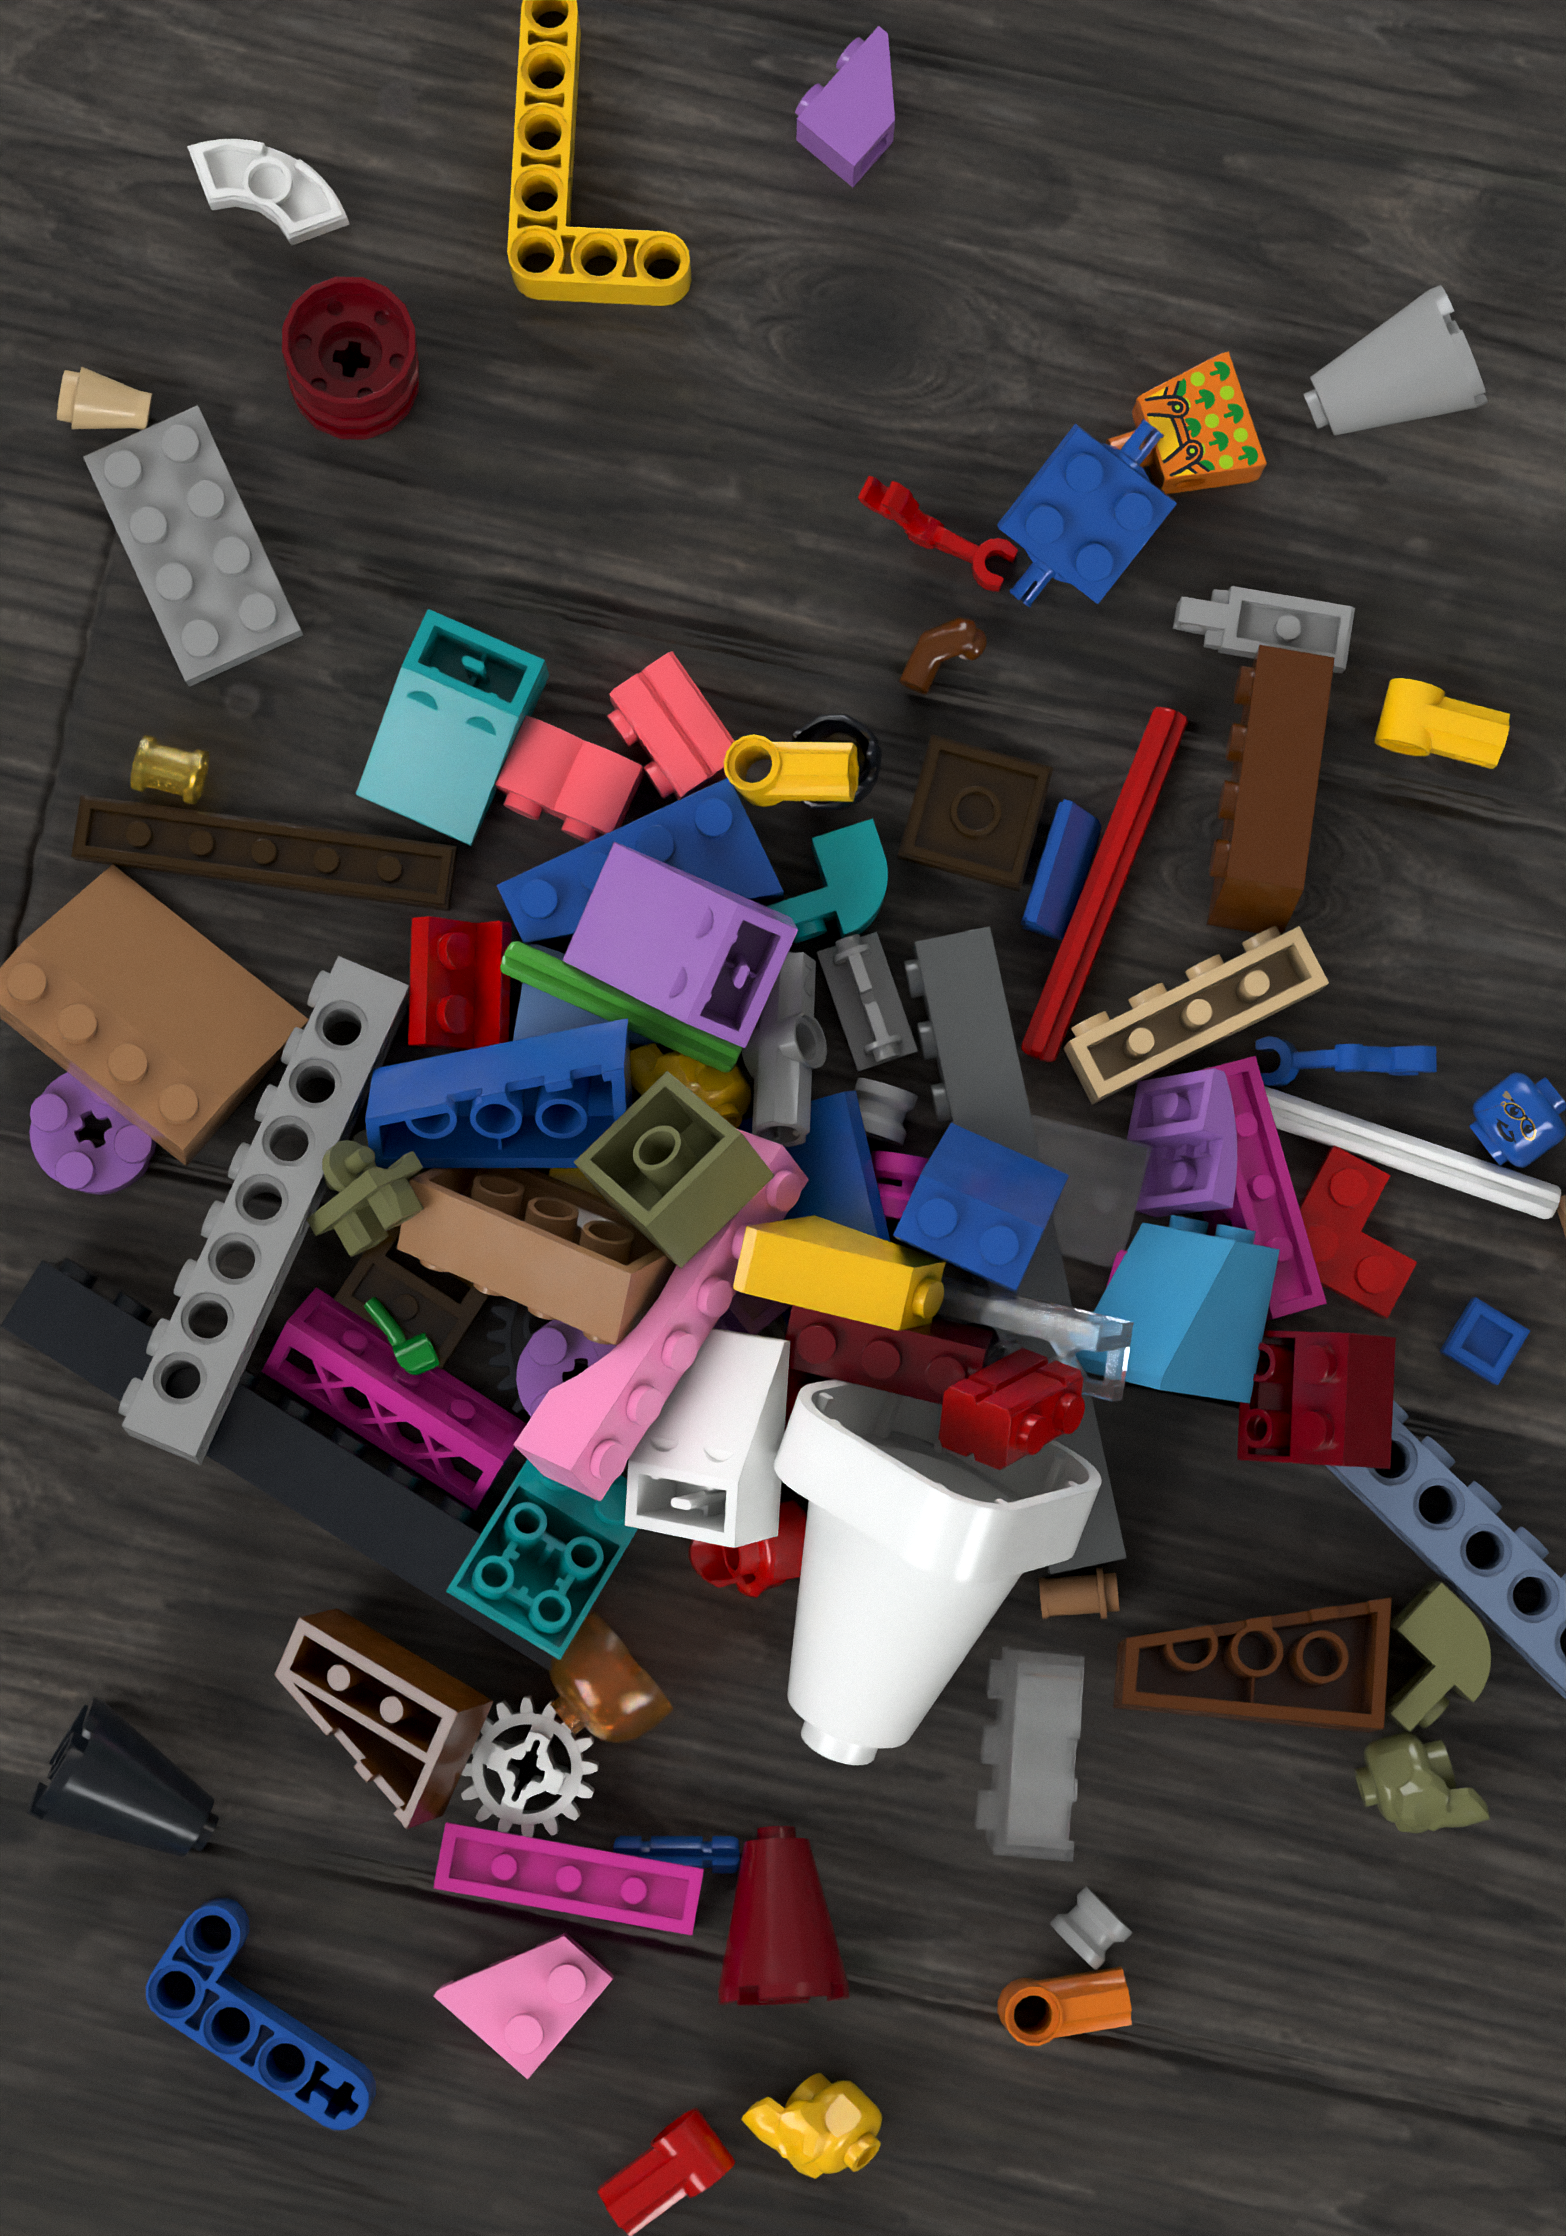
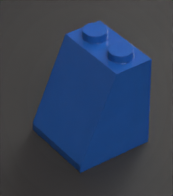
M950 1123L921 1172L893 1236L899 1242L937 1259L946 1261L948 1264L1017 1294L1069 1175Z

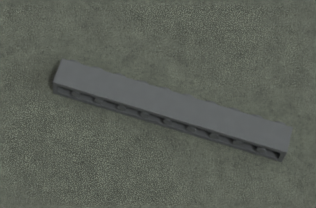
M990 926L915 942L912 950L914 959L904 961V968L911 998L922 996L927 1021L917 1023V1029L924 1060L936 1058L941 1083L930 1085L937 1121L949 1120V1124L953 1123L1041 1162ZM1052 1215L1017 1294L970 1273L978 1310L989 1308L994 1333L992 1334L987 1356L989 1365L1021 1348L1046 1356L1048 1363L1055 1360L1067 1365L1069 1363L1070 1354L1079 1339ZM1081 1371L1082 1377H1084L1081 1397L1085 1401L1082 1421L1072 1434H1063L1054 1440L1091 1463L1099 1472L1102 1483L1073 1557L1060 1563L1045 1566V1571L1049 1574L1127 1558L1087 1372Z

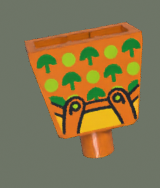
M1229 351L1221 353L1156 386L1136 399L1132 410L1136 429L1141 424V421L1145 419L1164 435L1140 465L1142 468L1149 466L1155 485L1166 494L1250 483L1258 480L1267 463ZM1134 431L1106 440V444L1121 449Z

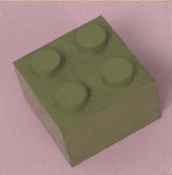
M668 1071L574 1161V1164L608 1204L679 1268H682L775 1176L739 1130Z

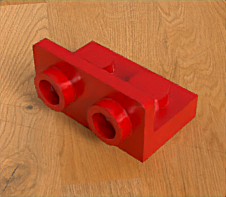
M433 916L412 918L408 1045L465 1051L509 1042L510 976L503 974L500 970L502 958L506 949L511 944L512 926L509 922L490 921L473 923Z

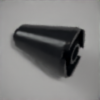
M94 1696L91 1697L89 1706L85 1704L53 1754L49 1762L52 1766L47 1776L51 1782L47 1786L39 1781L27 1810V1814L38 1820L184 1857L191 1847L201 1851L212 1836L219 1820V1816L211 1812L214 1798L109 1705Z

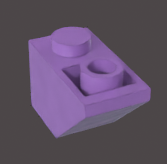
M880 26L865 41L860 37L853 40L837 61L836 68L839 71L825 87L819 83L815 84L802 98L795 111L799 116L797 118L796 141L851 187L857 184L893 143L895 112L888 33Z

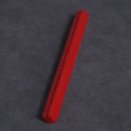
M1156 707L1152 711L1021 1044V1051L1034 1059L1052 1063L1058 1056L1188 725V718L1177 710L1168 707Z

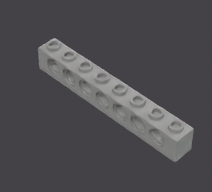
M338 956L331 973L322 970L317 976L307 1005L313 1007L314 1010L305 1029L295 1027L287 1040L281 1062L288 1066L279 1086L276 1087L269 1084L259 1101L255 1120L261 1122V1125L252 1144L242 1142L233 1157L228 1171V1178L235 1181L225 1203L215 1200L205 1218L201 1236L208 1239L198 1261L188 1259L178 1276L174 1295L181 1298L170 1321L161 1318L153 1330L146 1349V1354L153 1356L143 1380L134 1377L123 1395L118 1413L126 1416L122 1427L129 1436L198 1465L202 1464L310 1225L306 1219L317 1211L327 1189L325 1175L322 1170V1159L325 1152L337 1142L349 1140L368 1099L373 1069L383 1066L408 1011L409 985ZM348 1021L356 1024L361 1029L359 1037L354 1042L340 1046L327 1040L326 1034L331 1026L338 1022ZM314 1078L327 1079L334 1084V1092L327 1100L321 1103L307 1102L300 1096L301 1088L307 1081ZM288 1135L301 1136L309 1143L305 1154L294 1161H283L273 1154L276 1143ZM260 1193H273L281 1198L280 1210L272 1218L258 1220L247 1214V1206L250 1200ZM246 1251L255 1257V1263L251 1272L239 1279H230L220 1273V1265L229 1253ZM217 1309L226 1313L228 1316L227 1326L220 1335L205 1339L193 1333L194 1321L203 1311ZM190 1368L200 1373L199 1387L191 1396L177 1399L166 1393L167 1380L176 1370Z

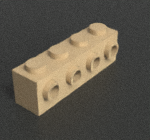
M1276 926L1271 927L1242 943L1246 953L1226 963L1223 962L1220 954L1215 955L1185 971L1190 981L1168 992L1164 984L1159 983L1130 998L1128 1001L1133 1008L1132 1010L1112 1020L1109 1019L1106 1011H1103L1072 1027L1071 1029L1076 1038L1070 1040L1063 1049L1091 1104L1093 1105L1319 992L1328 985L1329 982L1300 926L1282 935Z

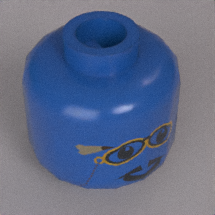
M1515 1072L1475 1101L1473 1114L1476 1121L1470 1124L1469 1127L1500 1166L1509 1161L1516 1167L1524 1168L1564 1139L1566 1125L1559 1114L1566 1110V1102L1546 1077L1534 1084L1527 1075Z

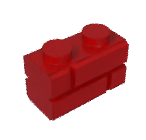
M1021 1348L975 1372L968 1379L960 1380L944 1391L938 1438L941 1446L965 1457L974 1454L975 1461L997 1470L1006 1468L1028 1454H1037L1044 1445L1063 1434H1072L1080 1425L1085 1411V1401L1081 1397L1084 1380L1081 1370L1056 1360L1048 1363L1046 1356Z

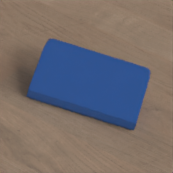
M1064 799L1063 802H1059L1021 920L1022 929L1057 940H1063L1082 892L1101 831L1100 821L1072 801Z

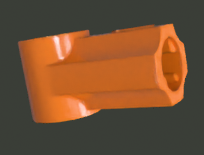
M1120 1966L1041 1980L1020 1978L1010 1982L1002 1990L998 1999L997 2012L1001 2023L1018 2042L1027 2046H1040L1050 2042L1053 2038L1132 2025L1129 1990L1124 1971ZM1028 1996L1043 1998L1046 2004V2013L1043 2019L1032 2027L1016 2025L1014 2010L1017 2004Z

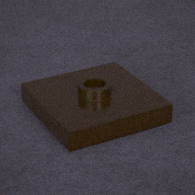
M931 734L897 859L1019 892L1053 767Z

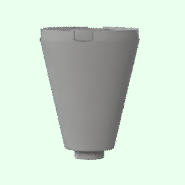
M1441 285L1427 290L1310 377L1314 389L1303 395L1317 429L1329 424L1333 435H1340L1474 409L1488 403L1484 394L1486 393L1475 359L1463 330L1459 329L1455 320H1451L1450 313L1454 312V309Z

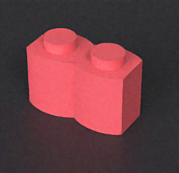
M526 715L495 786L500 793L507 796L503 804L505 807L533 820H538L541 812L558 817L565 821L561 828L564 833L588 843L621 827L645 772L642 765L624 756L584 741L560 728Z

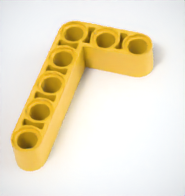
M523 0L520 21L507 247L513 282L522 294L537 300L652 306L673 305L684 298L689 291L692 280L689 250L682 239L675 234L664 231L570 227L581 42L577 0ZM555 11L567 17L563 24L555 28H545L536 23L538 18L546 12ZM552 71L564 77L559 85L551 89L538 88L532 83L543 72ZM540 132H551L560 137L557 145L548 150H538L529 145L533 136ZM539 192L550 193L557 198L553 207L546 211H534L525 206L530 196ZM533 253H545L554 259L549 269L540 273L528 272L522 268L523 261ZM595 256L610 257L616 262V267L612 272L604 276L591 275L584 270L586 263ZM658 259L672 260L679 266L676 274L668 279L654 278L646 271L649 265Z

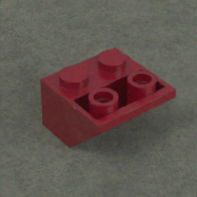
M1264 1330L1262 1343H1259L1258 1346L1260 1354L1256 1374L1253 1377L1254 1385L1250 1403L1240 1402L1237 1460L1390 1469L1396 1337L1339 1332Z

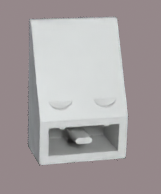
M718 1328L711 1330L698 1350L693 1364L684 1372L662 1406L658 1418L649 1426L629 1458L625 1526L731 1548L778 1536L782 1480L774 1470V1461L785 1433L790 1354L789 1340Z

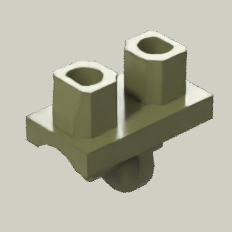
M350 1140L339 1141L327 1150L322 1159L325 1183L329 1189L339 1193L306 1219L315 1236L335 1229L350 1257H353L377 1246L389 1236L387 1230L403 1224L422 1211L424 1207L408 1182L409 1178L423 1168L414 1151L403 1155L389 1168L383 1169L376 1166L373 1150Z

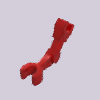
M868 476L858 496L859 501L863 505L886 519L894 520L905 530L908 538L917 545L927 549L935 547L938 550L971 563L972 574L978 585L985 590L1000 591L1004 578L988 571L985 561L991 556H999L1013 563L1018 549L1008 540L995 538L989 539L978 546L944 528V525L939 520L923 513L919 509L920 505L913 497L911 491L900 483L892 481L888 488L877 478Z

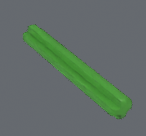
M514 941L508 946L502 958L500 970L503 974L608 1021L628 1018V1029L703 1064L726 1073L730 1072L737 1063L742 1047L688 1025L545 952L520 941Z

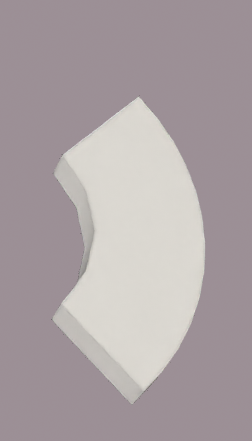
M217 139L187 146L211 210L239 207L260 212L281 228L291 246L350 225L334 191L312 167L301 159L297 160L281 151L266 147L262 142L253 140Z

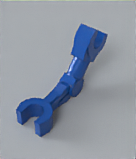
M1267 1036L1255 1041L1256 1050L1263 1052L1277 1051L1280 1055L1281 1062L1276 1071L1261 1073L1265 1085L1277 1088L1286 1086L1293 1081L1299 1069L1335 1068L1336 1072L1366 1071L1389 1073V1075L1415 1076L1418 1075V1072H1437L1435 1046L1377 1047L1363 1046L1362 1044L1335 1045L1333 1050L1298 1052L1295 1046L1285 1039Z

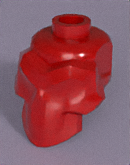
M794 1500L780 1502L778 1536L736 1548L692 1539L688 1553L691 1566L706 1582L717 1588L735 1583L740 1593L745 1596L758 1598L765 1590L781 1586L787 1579L800 1577L807 1515Z

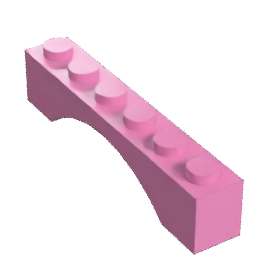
M739 1130L775 1176L682 1268L676 1265L659 1298L636 1328L610 1353L579 1375L548 1391L513 1444L543 1476L601 1502L614 1480L621 1475L632 1452L649 1426L658 1418L662 1406L684 1372L693 1364L698 1350L720 1316L729 1308L732 1298L737 1292L733 1289L746 1226L783 1220L788 1211L797 1203L801 1191L809 1180L783 1145Z

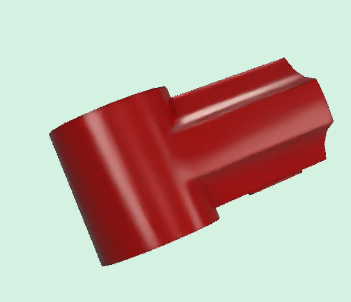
M698 2108L690 2109L671 2122L651 2141L652 2147L598 2187L597 2193L601 2197L606 2210L619 2228H622L628 2236H633L687 2195L689 2198H692L702 2193L721 2179L734 2166L735 2159Z

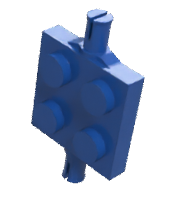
M1143 419L1124 446L1119 449L1115 446L1099 442L1076 423L997 524L999 530L1025 549L1033 562L1015 586L1009 590L1012 595L1018 600L1021 599L1026 606L1031 607L1034 600L1053 577L1058 581L1072 584L1095 603L1099 604L1177 504L1173 498L1149 480L1140 465L1158 441L1164 437L1158 429Z

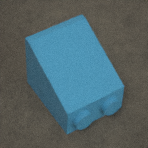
M1171 1215L1169 1227L1142 1223L1127 1250L1128 1253L1124 1255L1074 1346L1068 1365L1081 1371L1158 1390L1250 1403L1254 1385L1253 1377L1256 1374L1260 1354L1258 1346L1259 1343H1262L1280 1249L1255 1245L1256 1231L1217 1224L1215 1236L1207 1235L1209 1222Z

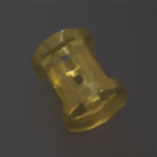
M146 734L140 741L131 772V788L143 792L149 787L180 795L183 797L184 802L197 804L203 791L208 771L209 752L196 749L191 753L160 745L155 736Z

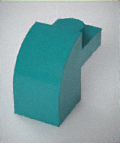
M873 818L812 838L811 849L824 888L767 906L793 919L798 928L793 943L827 932L825 922L834 919L841 939L855 934L860 935L877 917L886 893L888 868Z

